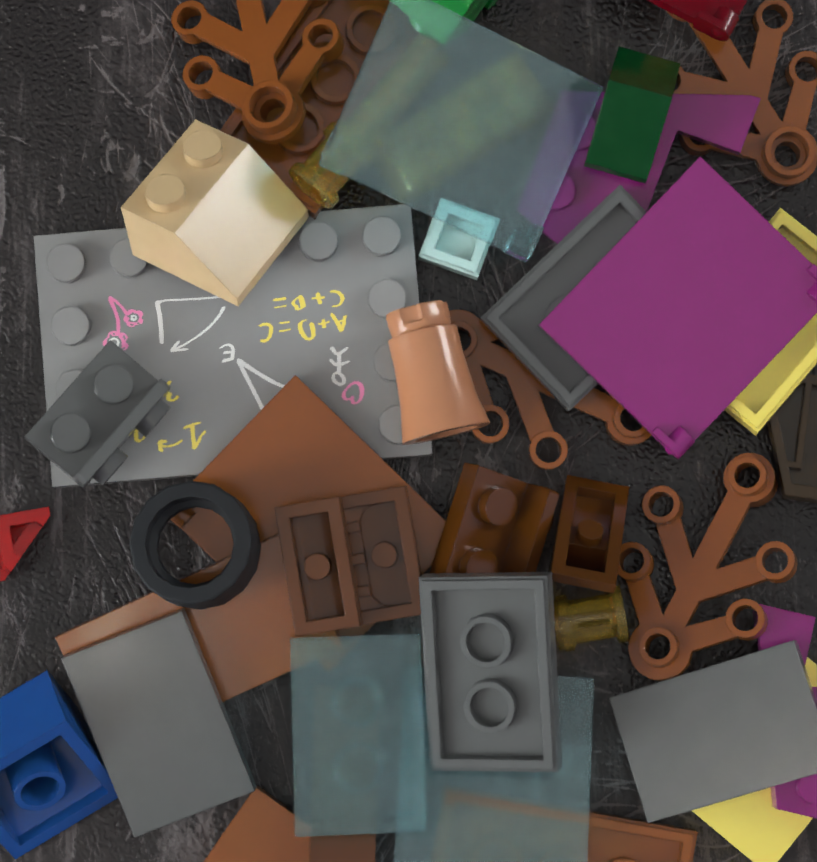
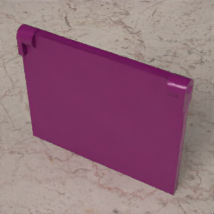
M700 156L538 326L626 409L665 448L669 455H673L679 460L706 428L817 313V266L807 260Z

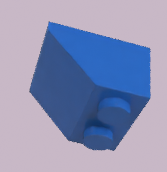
M48 670L0 698V844L14 859H17L118 798L88 724L78 707Z

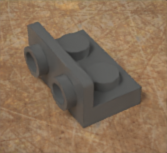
M110 340L24 438L83 489L93 478L103 486L128 458L119 448L137 429L146 437L170 410L171 407L162 399L168 394L171 387L162 379L159 381Z

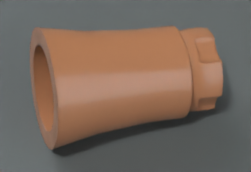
M442 300L428 301L388 313L386 320L392 339L388 340V345L395 370L400 403L402 445L438 440L489 425L490 420L475 389L463 353L457 325L451 324L447 302H442Z

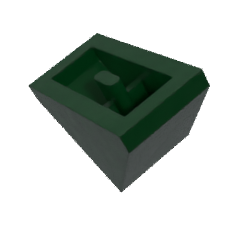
M618 47L584 164L585 167L646 184L673 97L680 63Z

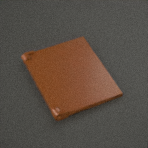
M296 375L193 480L214 484L243 503L257 523L260 542L278 534L274 507L407 486L422 575L433 564L446 520ZM198 507L179 512L170 519L215 562L232 555L234 543L231 529L224 518L213 510ZM375 623L338 630L344 643L343 648L316 659V661L327 672L333 667L338 666L345 654Z

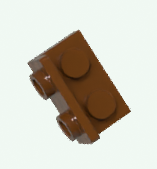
M464 462L430 573L536 572L547 534L553 525L554 511L559 499L558 491L529 484L488 468Z

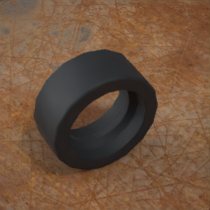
M187 481L167 486L148 499L134 520L129 544L134 569L149 590L172 604L199 610L224 605L244 591L257 570L261 551L257 523L244 504L214 484ZM196 507L210 509L222 516L231 529L234 543L231 559L223 572L210 581L198 584L180 582L169 575L161 563L158 549L161 532L168 521L183 510Z

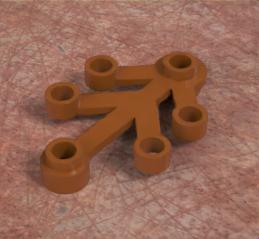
M188 0L179 4L171 17L173 28L184 42L189 44L206 42L250 65L254 86L225 74L217 62L206 55H199L190 59L184 66L182 77L186 86L197 98L210 99L217 97L241 110L242 121L246 130L254 139L265 144L285 142L300 130L306 115V108L301 94L321 63L331 62L341 55L344 49V38L337 25L330 19L319 18L311 21L302 33L303 46L280 77L276 62L277 56L308 8L318 7L327 0H281L269 21H267L263 0H236L242 31L210 15L204 5L195 0ZM201 16L197 26L191 29L184 28L189 18ZM323 34L333 35L331 41L326 46L314 47V43L319 36ZM206 70L213 71L211 78L206 83L195 84L196 78L201 72ZM275 108L285 109L279 118L266 122L270 111Z
M765 0L754 13L752 24L757 34L749 68L730 38L727 41H719L692 28L724 81L685 72L680 66L677 75L678 88L673 93L752 95L761 98L751 123L757 134L748 132L739 155L708 144L697 145L684 135H679V140L682 148L694 156H702L712 150L753 160L756 162L760 174L767 181L782 187L795 186L804 182L817 166V142L806 130L817 88V53L809 50L801 51L788 63L785 70V78L791 90L782 121L768 100L782 36L785 35L793 22V11L786 1ZM767 10L777 11L783 18V26L780 28L768 27L762 19V13ZM667 11V13L672 18L681 22H687L686 20ZM800 62L811 64L816 71V78L812 81L801 80L795 71L796 64ZM780 146L791 148L796 155L795 164L792 166L781 165L775 158L776 148Z
M450 310L451 324H456L458 330L466 332L470 338V345L463 353L486 413L496 414L502 422L501 431L497 435L486 436L479 429L472 430L474 437L481 443L495 444L501 441L509 430L508 415L501 407L493 405L481 368L484 367L506 377L530 440L528 454L531 462L542 470H553L559 467L567 457L568 446L565 439L559 433L554 432L539 393L553 399L555 398L508 349L492 343L499 339L477 316L465 310ZM595 388L573 407L604 421L606 432L618 444L635 446L651 436L643 426L636 431L626 429L620 420L624 408L612 396ZM552 439L558 444L560 454L556 461L547 463L538 458L536 446L539 441Z
M740 454L733 458L726 466L723 481L727 493L694 557L681 519L684 511L681 497L672 488L663 485L651 488L644 495L642 509L645 516L657 527L676 591L663 613L650 577L654 570V558L651 552L637 542L622 544L618 575L627 582L639 621L638 627L630 637L628 652L633 666L643 676L654 681H664L680 676L690 665L693 652L737 638L751 641L762 636L768 625L767 614L757 602L751 599H739L733 602L727 609L726 616L693 625L689 624L701 602L766 581L783 583L790 580L796 573L798 566L796 555L787 544L780 541H771L764 544L758 550L755 557L719 568L748 510L752 507L765 505L774 497L777 491L778 477L770 462L759 454ZM748 467L758 469L760 478L754 486L745 488L738 485V475L743 469ZM663 496L671 497L674 503L672 511L663 517L655 516L653 513L654 502ZM632 552L642 553L644 557L642 568L635 573H627L624 570V559ZM773 552H783L788 556V564L783 571L771 573L766 570L765 561ZM744 609H753L758 614L756 626L749 631L739 630L735 623L736 616ZM657 637H667L670 641V651L662 659H653L649 652L651 642Z

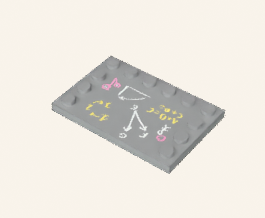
M411 203L320 211L316 219L309 216L239 307L134 256L126 228L33 236L46 412L110 340L158 381L162 379L171 387L168 394L162 399L171 407L170 410L146 437L137 429L119 448L128 458L105 484L198 476L295 375L383 460L433 455L432 441L402 445L400 403L395 370L388 345V340L392 339L386 315L397 309L419 303ZM50 461L53 488L79 486ZM93 478L87 486L100 485V483Z

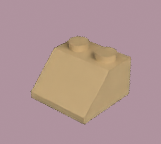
M196 119L121 206L134 256L238 307L309 218L308 209L248 143Z

